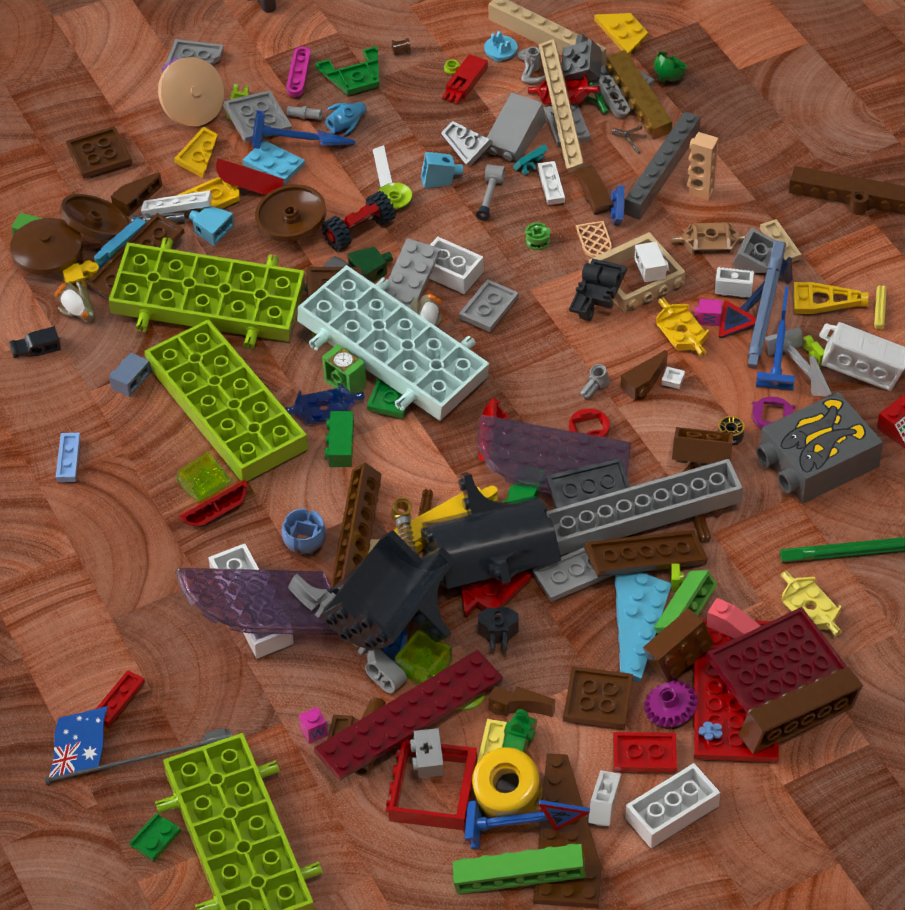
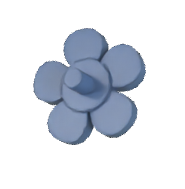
M705 722L703 727L699 728V734L705 735L704 738L706 740H713V737L721 738L722 726L718 723L713 725L711 722Z

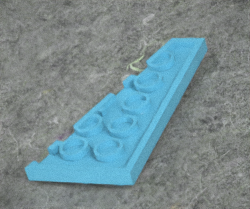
M642 572L615 575V589L617 596V627L619 629L618 643L620 645V672L633 674V680L640 682L648 659L643 647L655 637L656 631L654 626L663 613L671 583Z

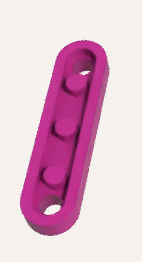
M298 47L293 53L286 86L287 94L291 97H299L304 93L311 59L310 49L307 47Z

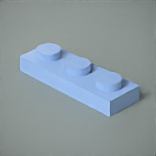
M61 433L56 471L57 482H76L81 440L80 433Z

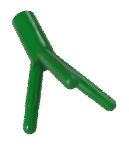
M601 92L600 97L598 93H594L596 99L588 95L585 97V99L597 103L603 115L609 112Z

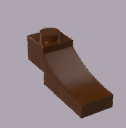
M495 686L488 698L489 710L497 715L508 717L510 713H516L518 709H523L527 713H537L553 717L555 713V699L518 686L514 692Z

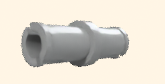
M288 106L287 116L299 117L302 120L307 118L321 120L323 111L322 109H311L307 106Z

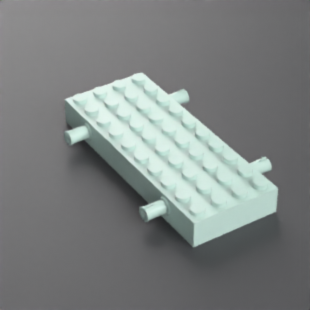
M346 265L298 306L297 321L317 334L309 341L311 348L318 350L325 342L334 347L339 344L343 348H347L354 356L361 358L365 362V369L402 394L395 401V406L398 409L400 408L401 411L414 402L441 421L488 377L489 363L470 350L476 344L471 336H467L461 343L450 337L386 293L385 290L390 287V283L387 279L384 281L385 278H381L380 281L373 284Z

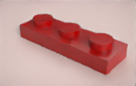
M129 670L125 672L96 708L108 706L104 725L110 727L145 684L144 678Z

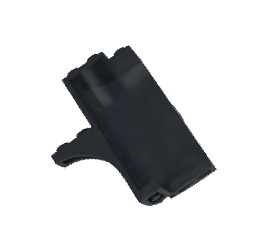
M468 472L461 473L458 480L460 491H463L464 494L462 499L463 508L467 512L422 523L421 536L423 540H426L427 545L425 555L442 546L456 560L440 582L447 589L489 578H495L504 584L511 582L510 578L519 572L561 561L554 525L551 517L547 516L546 505L540 498L531 496L509 502L492 501L478 490L472 474Z
M392 530L380 538L369 554L351 573L328 590L330 594L334 593L335 597L320 614V617L339 634L343 641H349L356 646L371 651L381 649L393 643L411 619L432 640L438 643L447 638L451 633L438 609V587L442 578L456 560L442 546L420 558Z

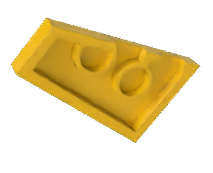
M203 127L174 158V163L204 178L218 139V134Z

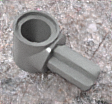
M596 364L590 369L589 382L580 392L583 398H590L597 388L603 389L610 384V377L604 365Z

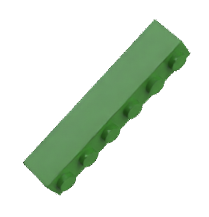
M568 844L561 847H546L539 850L529 849L516 853L506 852L494 856L484 855L472 859L462 858L453 861L454 886L459 895L586 878L582 845Z

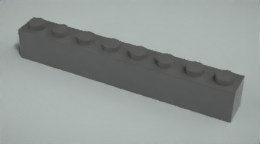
M688 112L683 113L626 196L624 203L625 215L639 220L642 218L688 150L691 139H695L697 133L700 132V116Z

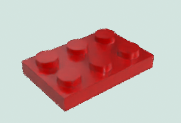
M613 732L614 772L677 773L676 733Z

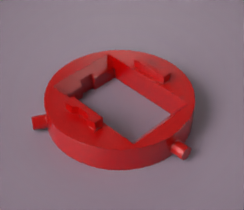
M596 408L581 409L571 416L569 430H566V434H570L573 439L583 444H596L603 440L608 441L610 421L606 414ZM599 419L600 424H602L603 429L588 431L584 434H579L575 425L576 423Z

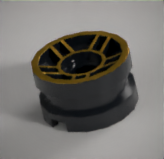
M736 416L722 418L718 423V431L733 433L732 446L742 442L744 439V422Z

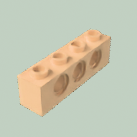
M698 132L695 139H691L689 145L691 149L689 161L691 164L688 169L690 177L687 187H689V195L709 200L715 189L718 138Z

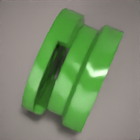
M536 222L526 228L525 243L530 249L543 250L549 246L550 228L546 227V224Z

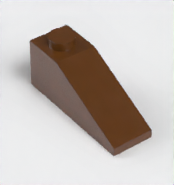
M157 172L121 186L111 195L112 204L116 205L130 217L143 205L145 200H148L162 187L161 173Z
M664 350L621 375V388L634 401L646 396L651 391L667 365L668 352Z

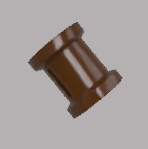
M409 38L402 41L392 40L394 55L401 52L411 53Z

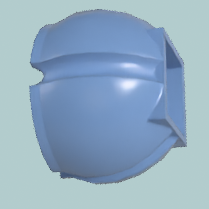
M306 508L297 509L285 517L281 528L282 539L285 545L293 552L313 555L314 551L324 542L326 525L316 511L311 510V512H307ZM299 534L310 536L307 539H298L297 537Z

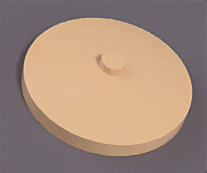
M196 57L178 59L171 63L161 75L158 86L160 104L164 112L180 125L189 127L204 125L216 117L223 105L224 85L217 70L203 59Z

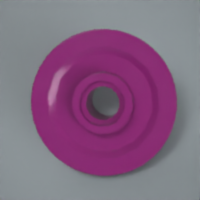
M673 679L672 682L668 683L665 681L664 684H657L655 689H651V693L646 695L644 710L649 720L654 724L662 727H674L692 717L696 711L698 699L694 689L688 683L676 682Z

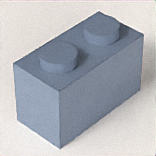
M130 353L111 372L109 376L111 389L130 397L151 374L149 360Z

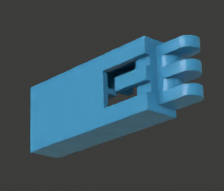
M137 217L101 248L94 256L99 270L146 224L145 221Z

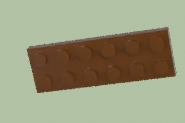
M156 213L128 243L160 248L163 238H167L166 243L168 238L172 239L175 243L185 231L183 227ZM126 244L86 283L88 288L108 300Z
M694 530L585 542L584 549L597 577L670 569L672 564H680V567L705 565L708 561Z

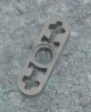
M608 75L602 76L598 82L602 96L614 116L618 119H625L630 111L628 103L614 79ZM610 95H615L618 99L614 100Z

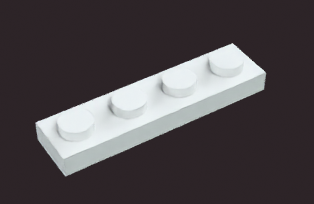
M209 190L145 200L141 213L142 215H145V213L155 215L156 213L164 214L196 208L203 209L210 206L212 193Z

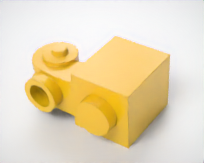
M90 260L85 261L81 265L79 263L73 264L62 271L64 282L70 283L79 289L76 284L78 281L86 289L85 279L88 278L90 280L99 271V266Z

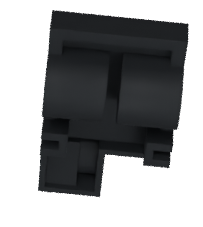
M592 259L591 263H586L582 270V282H579V287H576V295L569 307V311L578 313L580 319L591 321L595 305L612 309V299L616 296L627 272V267L597 259Z

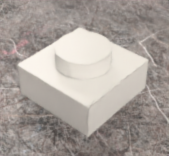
M667 367L661 385L680 389L685 377V371Z

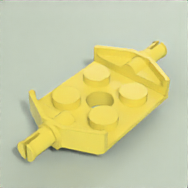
M788 571L783 572L781 577L788 585L782 594L781 601L792 612L803 607L819 630L830 629L836 637L840 635L842 630L835 624V621L840 615L841 605L837 608L816 585L815 577L793 578ZM812 605V606H814L816 609H814V610L807 609L806 606Z

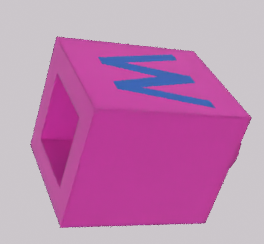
M699 300V306H695V317H698L700 325L720 326L722 300Z
M318 707L299 715L300 729L309 744L328 736L327 722Z

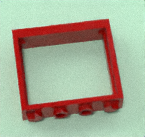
M410 740L403 742L401 748H398L396 752L398 764L393 766L392 776L395 779L394 782H390L389 786L391 799L386 801L385 812L389 813V821L465 831L468 802H470L473 787L472 777L477 765V748L441 744L443 761L466 763L457 814L399 808L408 757H416V752H411Z

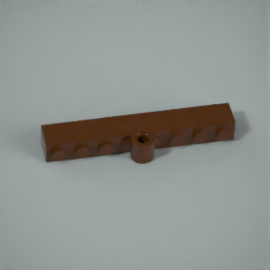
M794 166L790 179L789 193L849 204L850 212L855 215L864 214L867 211V207L905 214V186Z

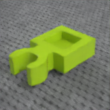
M810 335L803 337L806 343H803L802 346L809 352V359L814 356L819 368L823 367L821 362L824 349L817 341L814 342Z

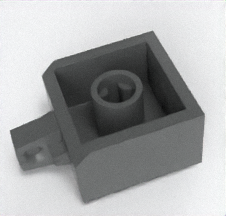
M584 34L577 35L576 44L563 48L561 65L565 81L583 80V75H585L587 82L600 79L601 48L593 40L588 41Z

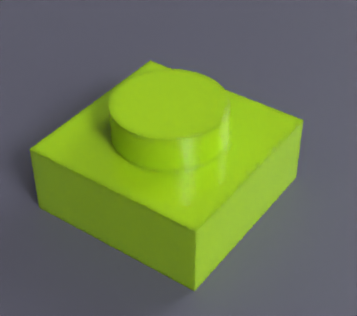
M672 564L671 592H677L680 584L684 581V572H680V564Z

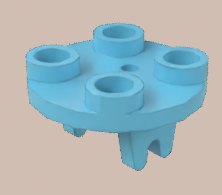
M498 31L497 35L492 33L491 38L486 41L484 51L494 62L499 63L516 56L518 45L514 39L503 36Z

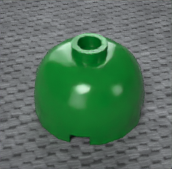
M659 51L653 65L654 71L658 75L657 78L664 83L680 80L688 70L686 68L687 65L673 55L672 57L666 56L667 52Z

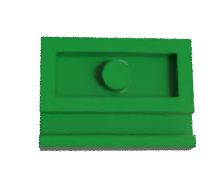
M156 813L133 837L129 845L131 848H135L138 853L154 862L181 833L180 827Z

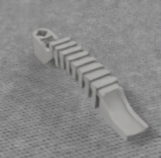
M298 574L294 575L288 586L290 591L311 611L320 604L315 614L318 618L335 597L334 593L330 594L326 589H318L309 585ZM360 647L357 651L360 655L363 653L367 655L366 673L384 691L393 693L407 681L406 673L381 649L371 651Z

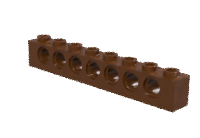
M367 463L354 468L351 473L330 588L343 580L368 555L382 474Z

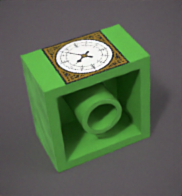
M339 344L322 356L324 381L350 400L366 388L365 362L361 358H357L347 348H343Z

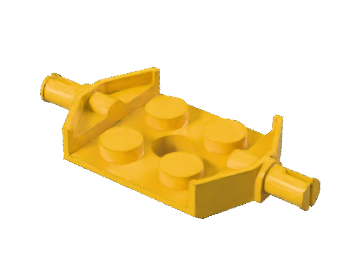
M665 298L660 299L658 303L662 306L663 310L656 317L657 326L676 350H696L701 357L704 356L707 351L702 347V344L707 340L709 330L707 329L705 332L690 313L688 304L670 305ZM678 330H685L686 332L682 333L678 332Z

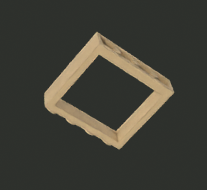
M650 232L589 259V263H591L592 259L621 264L635 257V245L657 242L659 249L662 248L663 258L667 260L668 271L671 274L666 276V279L657 280L627 295L619 287L615 298L612 300L624 313L685 285L686 272Z

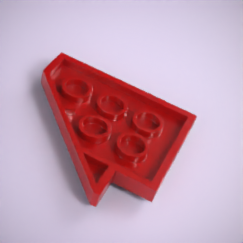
M527 571L519 572L510 578L511 582L504 584L495 578H489L461 585L464 615L467 617L477 606L483 610L503 607L531 580V574Z

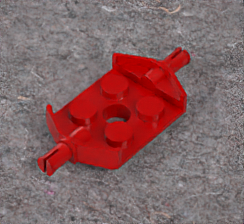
M583 75V80L565 81L570 104H579L590 93H599L600 86L588 85L585 75ZM546 80L538 87L528 88L529 94H538L540 96L542 104H552Z

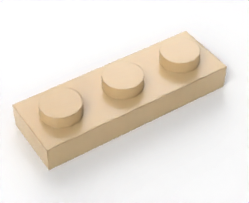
M777 219L760 224V230L763 234L774 240L786 243L783 259L786 260L788 257H791L792 262L801 260L802 254Z

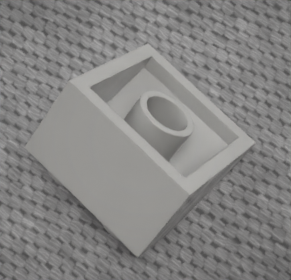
M751 228L745 236L732 265L746 271L753 270L754 273H767L775 240Z

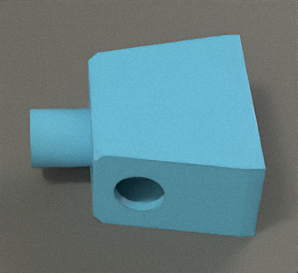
M425 152L421 172L424 189L451 185L454 175L463 174V165L454 164L452 155Z
M205 207L201 212L192 210L189 215V219L193 221L194 232L213 246L234 227L233 213L216 207Z

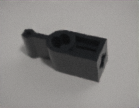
M55 326L30 332L24 339L9 342L14 358H19L26 354L40 356L61 350Z

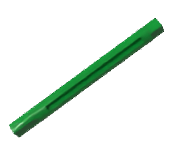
M905 537L780 549V561L784 563L905 551Z

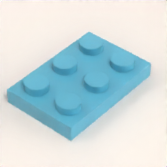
M263 140L260 149L254 148L243 159V165L283 178V185H285L305 166V160Z

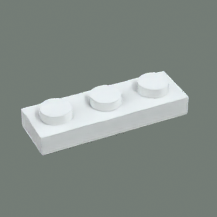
M555 161L538 163V172L547 205L565 203V196Z

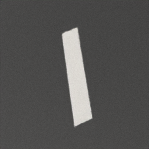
M383 145L373 149L381 187L392 183Z

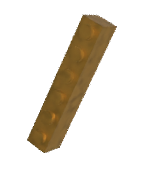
M622 50L607 56V64H605L607 73L612 75L615 83L621 89L624 98H627L630 108L636 112L639 122L642 121L646 133L650 134L653 139L669 134L672 131L671 118L627 51Z

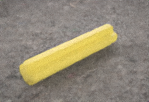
M881 285L877 286L874 320V328L876 330L884 329L887 288Z

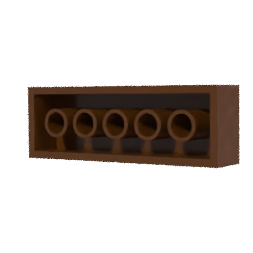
M849 667L842 670L837 669L827 677L821 676L815 682L809 685L804 684L796 691H788L776 700L771 699L767 701L763 706L751 708L747 712L739 736L752 754H755L852 709L863 684Z

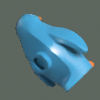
M362 102L332 105L328 110L335 111L326 117L325 124L332 134L348 129L344 134L348 135L356 128L359 119L367 112V107Z

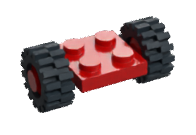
M378 191L367 197L366 205L360 208L358 212H352L347 215L344 220L334 216L323 222L321 230L324 231L322 233L326 237L325 240H328L329 246L331 245L335 251H339L350 245L352 239L350 238L349 230L368 220L371 216L380 226L395 219L396 213L394 212L396 210L393 208V203L391 204L390 202L391 199L387 198V194H384L383 191Z

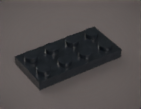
M621 458L546 476L555 509L630 487Z

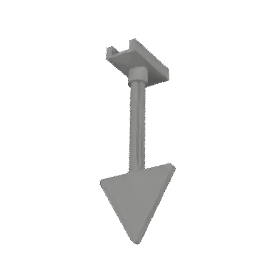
M798 327L785 331L783 352L788 353L810 377L812 395L831 396L830 389L815 357H810L809 365L795 349L802 347V330ZM777 334L765 337L768 348L765 351L768 356L775 355Z

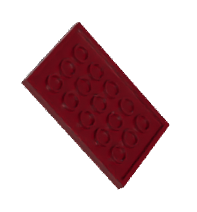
M803 607L712 649L705 655L746 713L753 707L763 706L771 699L776 700L788 691H796L804 684L809 685L821 676L827 677L835 670H842L847 667Z

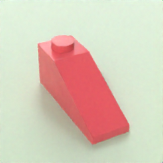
M716 598L707 615V627L734 639L761 626L738 607L719 598Z

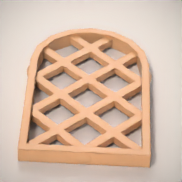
M604 221L576 225L585 254L594 258L604 253L602 252L603 248L608 249V251L612 249ZM591 227L595 230L594 232L588 231V229ZM597 231L603 232V233L601 234V236H599V235H597V234H595V233H596ZM585 233L590 234V236H589L588 238L585 237V236H583V235H584ZM593 236H595V237H597L598 239H597L596 241H594V240H592L591 238H592ZM601 239L606 241L604 244L599 243ZM588 242L594 243L592 246L586 245ZM596 245L601 246L599 250L595 249L594 247ZM591 250H593V251H595V252H597V253H596V254H592V253H590V252H591Z

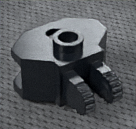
M509 607L487 608L478 614V633L489 639L490 651H495L496 642H502L503 651H507L509 638L519 632L518 613Z

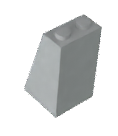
M511 92L487 136L493 143L486 151L491 155H499L508 161L513 160L517 162L546 123L542 102Z

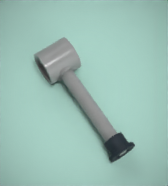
M490 164L486 166L485 182L489 183L483 204L476 212V217L482 221L490 218L489 205L497 183L503 184L505 166Z

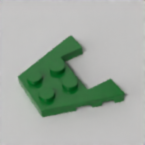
M377 46L363 49V56L366 62L335 70L330 59L315 63L316 70L346 95L379 87Z

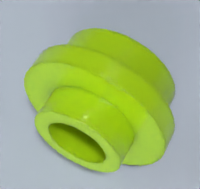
M454 59L448 60L444 65V71L447 74L453 75L460 67L459 62Z

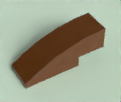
M588 166L577 169L575 172L586 201L590 203L593 213L597 214L611 210L612 201L595 168Z

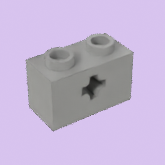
M439 728L414 731V739H411L410 743L411 752H416V757L412 758L413 769L418 770V777L443 776L444 769Z

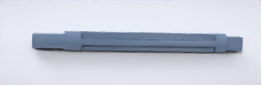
M775 240L773 243L748 353V367L757 369L758 361L762 355L786 243Z

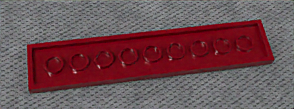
M477 649L314 747V753L338 781H341L413 737L414 731L428 728L503 681V676Z

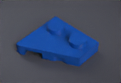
M617 185L616 189L611 193L612 207L610 218H612L613 225H620L624 218L625 186Z

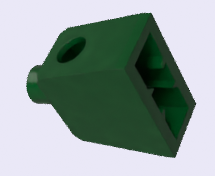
M376 247L347 254L348 263L351 264V267H361L362 276L372 283L386 276L387 264L393 262L390 252L380 254Z

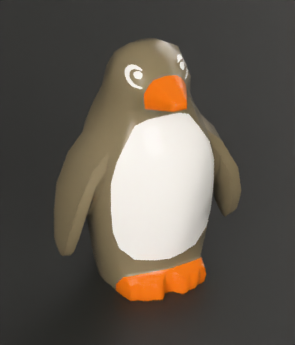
M78 281L76 284L79 289L70 283L60 285L54 295L65 308L58 306V309L65 315L79 317L87 323L93 321L96 314L85 287Z
M432 294L423 295L420 302L417 297L414 299L411 310L434 326L439 325L443 317L442 313L438 315L439 307L442 303L441 299Z

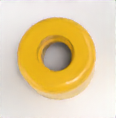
M509 747L492 750L479 760L474 769L472 777L473 790L481 810L489 818L534 813L538 808L543 792L540 775L534 761L523 751ZM508 773L517 774L519 785L514 791L500 793L496 790L497 782L502 775Z

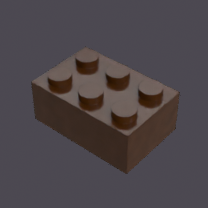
M676 427L672 460H676L678 463L690 461L695 462L697 465L712 464L726 459L731 460L733 433Z
M688 608L649 641L643 649L653 670L669 683L677 678L687 667L692 665L703 653L707 652L714 643L705 622Z

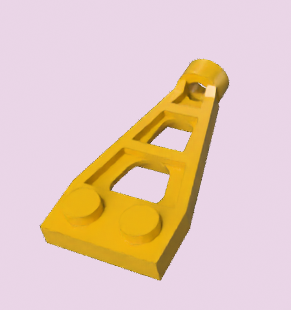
M794 282V314H816L855 306L868 307V292L814 282ZM816 292L827 294L829 300L825 303L816 304L813 302V294ZM833 295L847 296V300L834 302Z

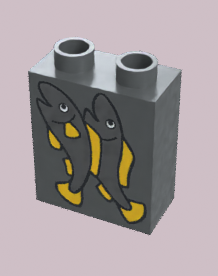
M837 392L762 427L760 445L756 447V454L764 467L771 466L778 474L781 488L786 493L793 492L803 504L880 466L883 441L844 397Z

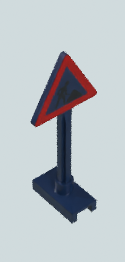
M788 257L786 260L783 259L779 279L787 284L793 280L791 257ZM765 281L740 308L727 300L724 301L719 338L755 326L756 317L747 312L761 298Z

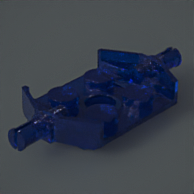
M337 383L338 388L306 395H301V391H299L295 405L286 407L285 410L289 414H295V416H298L308 425L327 421V419H330L331 411H350L354 401L365 399L363 391L352 394L343 385ZM322 406H327V407H328V408L325 409V410L320 409V407H322Z

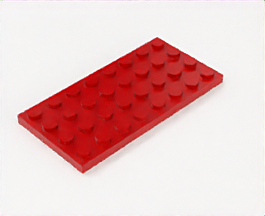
M702 619L707 627V619ZM755 621V622H757L759 625L762 626V625H765V624H767V623H769V622H771V621ZM707 627L714 643L708 651L734 639ZM707 652L703 653L694 662V691L698 699L697 708L694 712V759L779 762V742L752 754L741 739L739 733L747 713L705 657ZM705 722H711L713 725L718 723L722 726V737H713V740H706L704 738L705 735L699 734V728L703 727Z

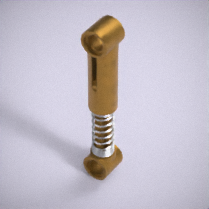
M405 497L397 498L393 503L390 516L396 522L399 536L419 556V553L414 550L416 546L413 545L415 542L413 541L414 537L412 536L413 532L410 526L412 524L411 511L413 505Z

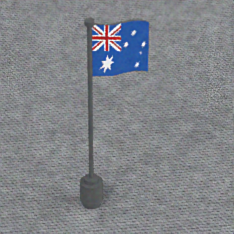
M108 706L60 717L54 733L53 763L50 776L44 777L45 783L48 785L50 782L205 746L231 737V730L221 728L205 732L206 736L202 737V742L99 766L104 742V720Z

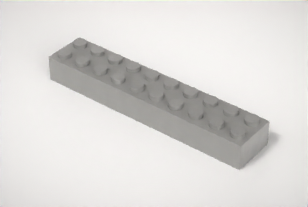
M726 459L547 511V516L552 519L560 555L584 548L585 542L617 539L741 503L743 488L730 460Z

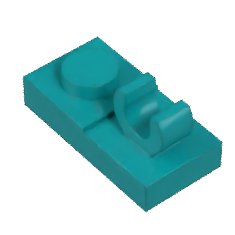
M545 144L519 159L513 165L515 171L521 168L523 175L526 176L529 173L527 167L534 171L536 166L532 162L536 161L537 163L542 160L548 148Z

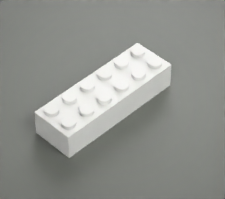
M246 544L208 557L211 574L256 659L293 645L292 629Z

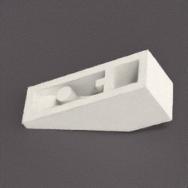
M600 770L591 798L588 823H593L597 826H610L621 774Z

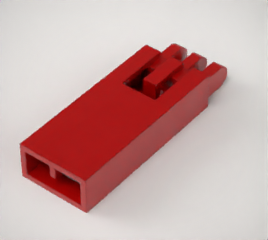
M469 54L447 82L446 91L442 99L445 101L448 99V102L451 103L454 101V104L458 105L462 99L468 96L486 72L488 60Z

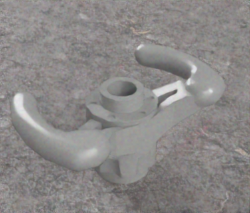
M529 47L528 49L520 50L518 58L525 63V70L521 76L522 82L526 84H540L545 81L546 76L531 78L533 72L539 70L542 65L539 48Z

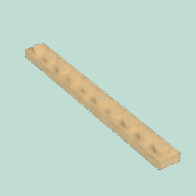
M552 39L538 44L566 168L570 173L584 168L585 164L557 44Z

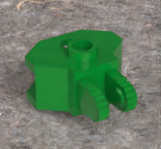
M518 709L516 714L513 715L511 722L507 721L504 733H506L503 748H515L526 753L535 737L537 719L529 717L527 711Z

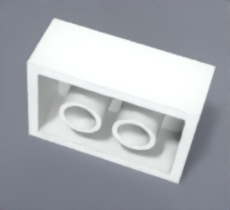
M438 236L430 244L440 248L441 253L429 279L465 294L484 272L483 256Z

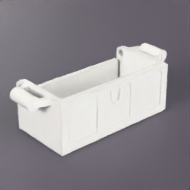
M841 322L837 326L825 324L819 334L821 338L828 341L821 362L823 366L888 391H892L905 369L904 346ZM831 329L834 330L831 337L827 336Z

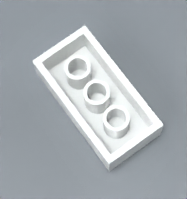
M693 763L626 805L625 819L647 845L653 848L719 807L720 792Z

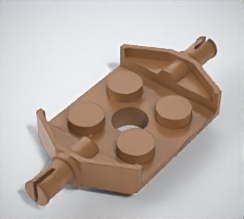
M731 223L689 224L686 231L682 233V236H671V244H684L692 256H694V251L730 250V255H732L738 243L743 242L746 235H740V232H737Z

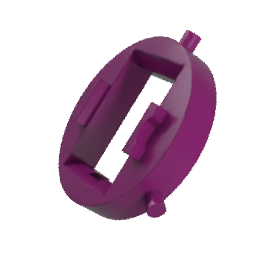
M765 397L757 402H752L754 405L752 419L755 425L762 429V427L773 423L762 421L763 404L784 406L783 417L794 413L793 409L796 407L795 405L791 406L789 402L779 397Z

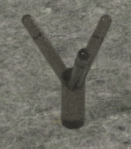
M642 126L628 131L617 128L612 130V135L626 138L638 154L641 151L629 136L647 137L645 134L633 133L641 130Z

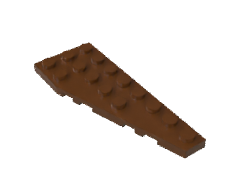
M547 753L543 800L583 807L568 755ZM586 815L558 831L553 829L548 820L541 821L538 850L545 849L546 847L581 844L585 858L586 878L535 884L534 904L599 909L602 866Z

